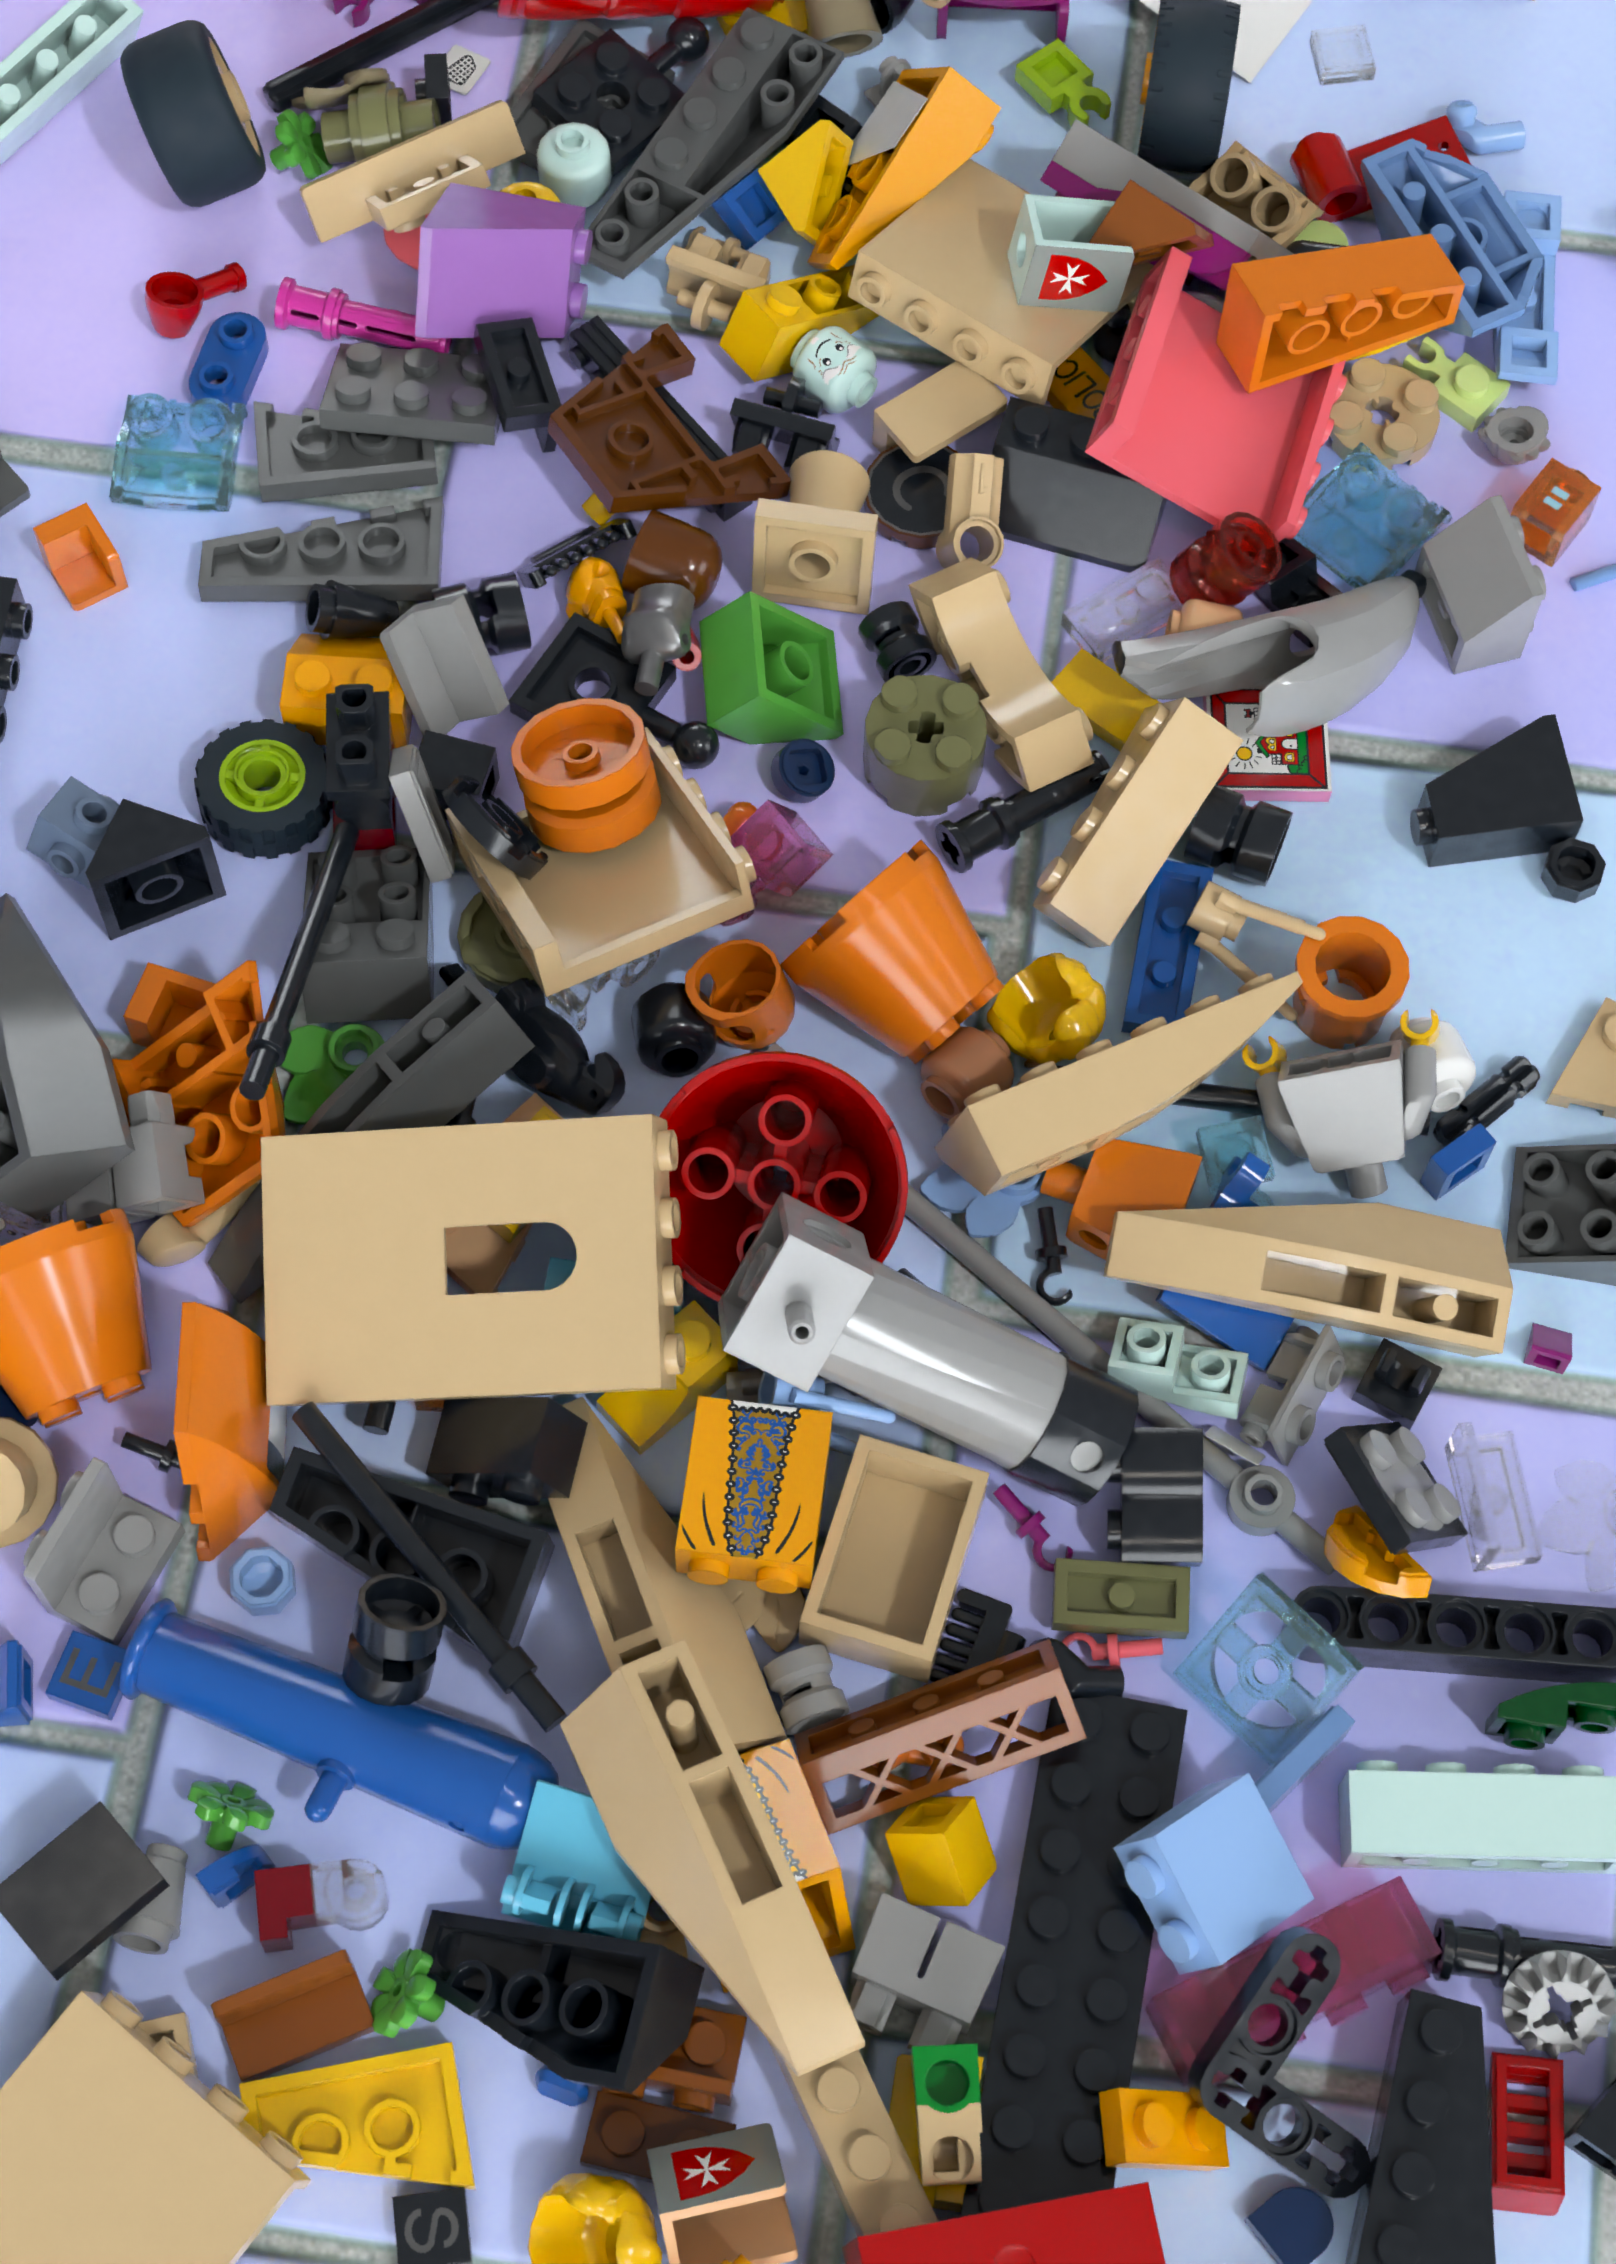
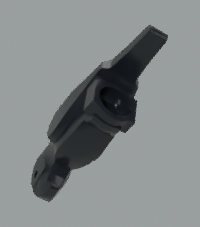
M458 963L442 966L439 970V975L447 987L465 973V970ZM521 978L500 989L495 999L535 1045L511 1070L524 1083L537 1091L565 1102L585 1114L595 1116L610 1111L625 1093L626 1082L624 1072L619 1063L606 1052L595 1055L594 1061H590L587 1049L580 1035L560 1014L546 1007L544 993L535 980Z

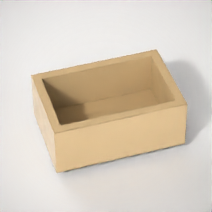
M860 1434L800 1618L798 1644L805 1646L822 1644L827 1647L828 1652L928 1683L984 1502L989 1473Z

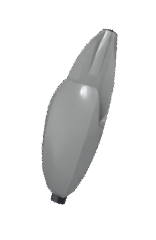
M1408 569L1400 576L1387 577L1324 600L1163 636L1115 641L1112 644V656L1119 676L1153 699L1174 700L1183 697L1188 699L1240 689H1260L1262 691L1259 693L1257 717L1246 728V733L1263 737H1283L1312 729L1350 711L1383 684L1410 647L1419 612V598L1423 596L1426 590L1427 581L1426 577L1419 572ZM1295 629L1307 636L1312 642L1313 647L1304 651L1291 652L1290 638Z

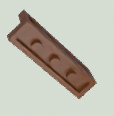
M1050 1639L794 1735L800 1767L828 1835L1087 1738ZM1055 1696L1066 1721L1063 1724L1041 1732L1019 1725L1028 1706ZM1009 1714L1007 1719L1001 1718L1002 1716ZM981 1725L999 1732L991 1751L974 1757L954 1749L964 1730ZM944 1738L942 1744L935 1742ZM1012 1738L1017 1739V1741L1010 1743ZM915 1749L935 1757L927 1774L909 1781L890 1773L898 1755ZM947 1762L953 1764L951 1766L945 1767ZM879 1763L878 1768H875V1767L871 1766V1765H874V1764ZM847 1774L870 1781L862 1799L834 1809L824 1785L826 1782ZM882 1787L888 1788L887 1790L880 1792Z

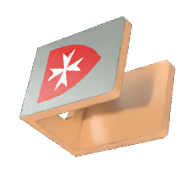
M762 2123L647 2150L669 2264H720L724 2259L732 2263L740 2254H743L752 2264H781L798 2258L797 2244L784 2196L787 2192L786 2181L771 2124Z

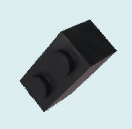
M550 1397L445 1400L425 1474L448 1487V1495L452 1499L474 1506L486 1505L489 1498H504L513 1503L527 1506L538 1505L541 1498H569L588 1423Z

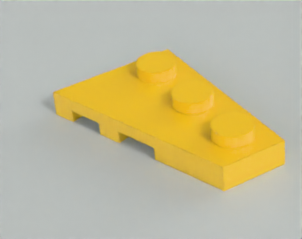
M452 2042L239 2084L241 2101L249 2108V2112L243 2119L263 2137L271 2130L288 2141L303 2157L302 2161L298 2164L299 2167L456 2188L465 2187V2189L476 2190L456 2056Z

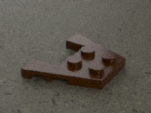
M668 323L660 325L651 334L650 341L634 354L630 350L624 354L621 364L606 377L601 379L597 376L550 414L547 432L610 514L758 501V498L781 499L788 496L792 479L763 443L723 459L711 461L655 391L657 387L692 375L696 360Z

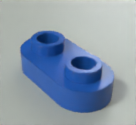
M244 312L228 313L218 318L210 327L188 383L193 405L202 415L211 419H227L237 415L246 407L269 351L265 327L257 317ZM242 335V337L232 338L234 336ZM216 379L224 380L220 384H211Z

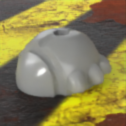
M1530 406L1498 408L1494 416L1484 418L1485 427L1479 428L1477 433L1479 439L1486 443L1489 451L1495 458L1510 465H1519L1533 461L1538 458L1539 452L1547 451L1551 445L1549 439L1546 438L1549 429L1546 415L1539 409Z

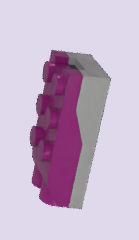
M1075 119L1040 179L1041 182L1057 191L1055 196L1116 201L1131 179L1213 235L1214 247L1186 253L1192 257L1184 282L1187 286L1191 284L1194 277H1197L1208 285L1226 292L1233 263L1293 254L1261 231ZM1159 260L1149 263L1155 266Z

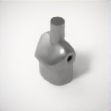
M656 583L639 588L634 593L631 611L625 617L621 649L624 657L631 664L639 665L634 689L641 695H656L664 662L681 658L690 650V625L695 596L682 585Z

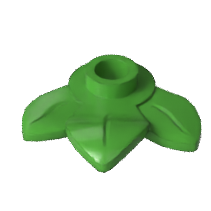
M348 1024L334 1032L316 1025H306L290 1031L292 1041L284 1063L279 1066L294 1075L289 1083L284 1099L285 1120L290 1123L305 1125L324 1101L361 1065L348 1064L344 1060L346 1054L358 1049L364 1051L368 1058L385 1043L381 1035L373 1028L362 1024Z

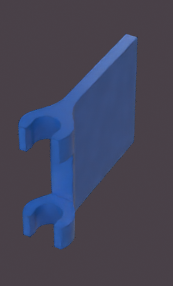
M1247 1152L1243 1159L1235 1156L1226 1168L1217 1194L1209 1208L1260 1207L1249 1198L1264 1180L1270 1165L1251 1152ZM1162 1289L1155 1300L1228 1350L1249 1353L1248 1363L1259 1371H1264L1267 1368L1294 1318Z

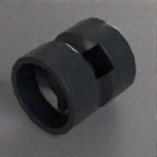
M514 571L481 578L478 589L471 590L464 582L431 589L432 601L460 594L464 595L487 649L492 648L498 655H503L532 647L526 610ZM480 616L489 619L487 621L481 622Z
M1215 784L1198 810L1186 844L1184 857L1215 869L1224 863L1230 864L1234 876L1265 887L1283 846L1293 812L1263 801L1258 802L1253 807L1247 806L1243 794Z
M401 1573L380 1574L367 1580L359 1589L352 1622V1633L349 1635L342 1677L347 1687L358 1697L374 1704L397 1706L409 1705L426 1694L430 1688L436 1662L437 1646L440 1644L447 1613V1602L441 1591L428 1581Z

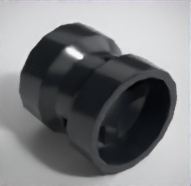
M905 601L890 602L878 607L862 620L858 628V634L865 647L877 655L876 667L884 682L898 675L907 677L924 675L937 660V652L930 639L918 632L919 619L912 606Z

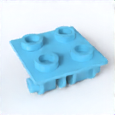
M538 1779L512 1875L507 1876L502 1890L500 1902L504 1904L501 1913L549 1928L639 1941L652 1895L615 1851L591 1795Z

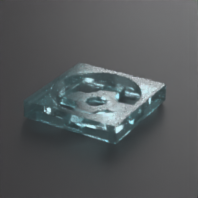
M1262 1572L1250 1582L1173 1674L1261 1758L1272 1766L1326 1712L1365 1666ZM1266 1611L1276 1614L1287 1626L1271 1644L1258 1645L1236 1624L1238 1619L1248 1613ZM1308 1645L1323 1658L1325 1666V1686L1317 1698L1293 1677L1292 1663ZM1217 1646L1238 1665L1237 1676L1239 1681L1225 1697L1219 1687L1215 1673V1652ZM1266 1658L1276 1664L1279 1674L1274 1683L1265 1684L1256 1677L1254 1667L1259 1659ZM1274 1699L1296 1721L1292 1725L1274 1727L1255 1723L1247 1719L1246 1716L1260 1700Z

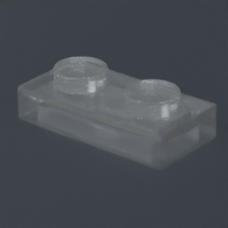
M1158 556L1065 610L1062 614L1061 626L1080 649L1083 648L1104 663L1113 657L1112 644L1115 641L1144 639L1167 625L1172 609L1180 611L1186 601L1194 598Z

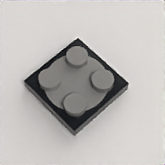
M1400 1422L1344 1426L1324 1439V1445L1391 1554L1397 1555L1452 1546L1469 1534L1459 1519L1461 1510L1457 1500L1445 1486L1436 1482L1424 1462L1426 1454L1421 1442L1409 1429L1402 1427Z

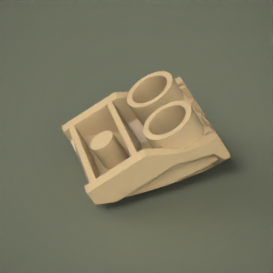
M1236 140L1214 162L1212 167L1189 186L1190 189L1261 231L1284 248H1287L1313 219L1321 217L1324 213L1311 200Z

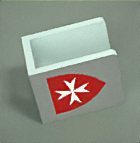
M1035 194L1024 195L1007 253L1018 305L1115 312L1118 309L1135 257L1133 248L1129 246L1089 243L1115 201Z

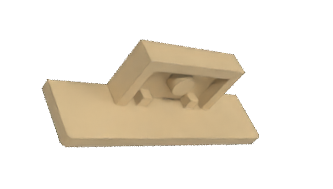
M497 100L300 187L299 193L317 238L321 243L371 221L376 222L387 231L394 229L396 233H403L422 225L426 219L425 215L431 212L450 183L486 189L491 186L487 170L526 153L508 104L503 100Z

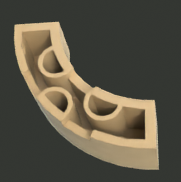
M970 557L908 585L925 634L930 639L937 655H942L946 665L954 675L958 676L960 682L969 684L978 694L979 705L985 713L987 735L995 744L1001 747L994 750V757L1015 781L1031 793L1094 764L1088 743L1093 739L1090 721L1080 707H1075L1063 697L1035 660L1007 603L1011 600L1010 591L1006 580L997 569H993Z

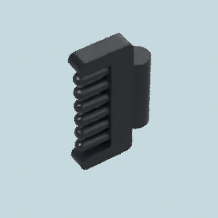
M616 518L598 528L591 525L531 557V564L518 570L517 574L524 587L538 589L547 584L546 578L554 577L557 572L567 570L570 565L580 563L583 558L593 556L596 551L606 549L611 543L629 540L638 534L630 519Z
M969 1589L959 1590L957 1593V1604L959 1607L951 1611V1617L955 1621L980 1630L978 1632L956 1623H948L945 1627L947 1635L974 1645L971 1647L949 1638H943L939 1645L941 1650L968 1661L964 1662L951 1656L937 1653L934 1664L949 1671L959 1673L1023 1649L1027 1640L1017 1633L1007 1631L1012 1619L1011 1605ZM933 1668L929 1680L936 1682L952 1676V1674Z

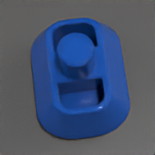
M546 2065L536 2072L535 2083L539 2093L543 2096L571 2107H576L587 2101L588 2085L569 2082L548 2069Z

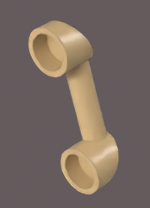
M261 1180L192 1227H183L172 1213L162 1216L144 1233L138 1243L137 1252L151 1265L156 1267H170L193 1259L237 1216Z

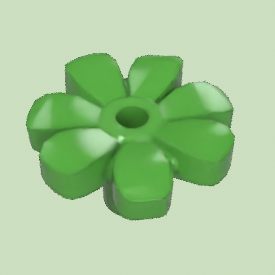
M287 109L276 117L279 124L275 126V134L282 144L270 151V159L277 169L283 171L289 166L294 168L300 165L305 176L310 180L332 169L333 164H329L324 151L322 135L318 132L313 133L316 122L307 112L303 111L297 115L294 111Z
M194 1781L187 1796L188 1800L197 1804L195 1814L204 1821H212L205 1843L219 1851H230L237 1832H243L246 1826H252L261 1830L269 1829L275 1810L265 1800L255 1798L256 1789L240 1782H236L230 1791L229 1786L223 1782Z
M409 1948L396 1958L394 1970L384 1966L379 1971L373 1987L383 1994L376 1996L371 2004V2014L374 2020L372 2025L376 2033L389 2038H395L401 2027L405 2030L413 2025L417 2017H421L429 2022H435L441 2016L445 2007V1999L434 1993L436 1982L427 1977V1973L433 1963L430 1954L420 1949L412 1950Z

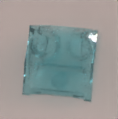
M154 393L142 395L128 394L122 426L116 440L109 494L110 500L114 503L141 508L189 512H229L233 500L239 442L244 420L248 416L245 404L232 403V410H230L228 404L214 398L199 399L192 404L180 403L176 399H170L168 402L164 397Z
M1360 442L1338 466L1320 479L1306 495L1303 506L1308 509L1307 517L1294 539L1314 553L1319 562L1346 584L1356 589L1387 577L1396 576L1422 544L1443 524L1449 523L1453 518L1451 513L1443 506L1438 508L1437 503L1433 500L1429 502L1413 484L1409 486L1400 479L1393 468L1389 470L1385 467L1377 456L1371 452L1370 448Z

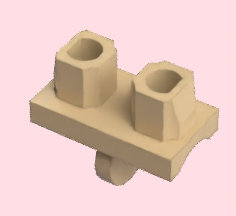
M697 233L684 249L672 245L667 253L665 261L669 266V277L666 290L668 294L677 297L676 304L692 309L690 317L691 327L704 332L711 324L713 318L729 323L744 290L769 285L771 262L767 258L749 252L742 255L736 268L721 263L723 259L722 246L717 240Z

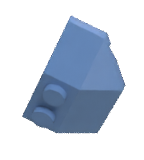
M1413 138L1362 159L1361 171L1381 240L1432 234L1465 283L1454 323L1439 329L1472 338L1524 314L1544 256L1487 172L1450 155L1427 150L1426 144Z

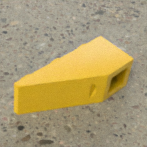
M855 265L842 267L839 270H829L744 290L719 342V346L754 382L792 373L793 368L790 366L792 353L802 337L813 329L821 330L828 326H838L852 334L880 315L848 297Z

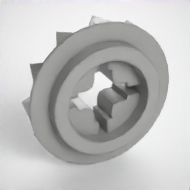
M1567 1950L1547 1951L1525 1960L1509 1976L1501 1999L1502 2013L1509 2033H1513L1527 2052L1536 2049L1546 2052L1553 2059H1557L1560 2053L1574 2050L1585 2056L1588 2044L1597 2037L1607 2038L1608 2024L1612 2015L1616 2014L1614 1988L1605 1970L1586 1955ZM1553 1986L1557 1995L1561 1994L1567 2003L1572 2002L1570 2004L1572 2013L1570 2022L1565 2023L1563 2019L1559 2020L1554 2012H1549L1551 2010L1548 2001L1550 1995L1547 1988Z

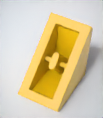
M819 120L757 170L793 230L813 246L817 242L832 207L841 197L854 142L830 120Z

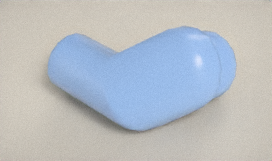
M1468 100L1453 101L1446 109L1447 118L1461 145L1476 154L1519 150L1525 146L1526 133L1522 121L1486 125L1476 119L1477 108Z

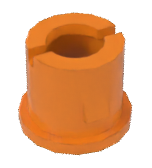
M1338 916L1321 922L1316 926L1325 930L1326 937L1323 940L1319 941L1305 936L1295 958V972L1298 971L1303 981L1293 996V1008L1298 1013L1296 1021L1300 1030L1313 1042L1330 1049H1343L1345 1044L1353 1043L1357 1047L1366 1044L1379 1032L1385 1015L1400 1002L1410 978L1409 957L1400 940L1384 925L1364 917ZM1335 969L1338 983H1344L1355 988L1364 1000H1346L1332 994L1324 987L1328 982L1326 971Z

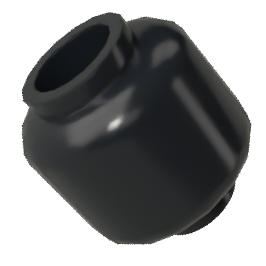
M666 982L659 984L643 993L634 1003L631 1024L635 1047L641 1062L649 1069L669 1077H683L699 1070L715 1053L717 1044L716 1028L714 1025L706 1022L696 1012L685 991L684 983ZM700 990L699 995L702 1001L711 1007L708 997Z

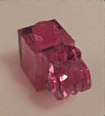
M769 799L731 836L733 847L742 845L748 852L755 868L756 880L749 883L754 907L758 903L755 895L765 888L791 897L833 856L832 852L796 811ZM754 909L720 924L723 927L735 925L750 918L754 913Z

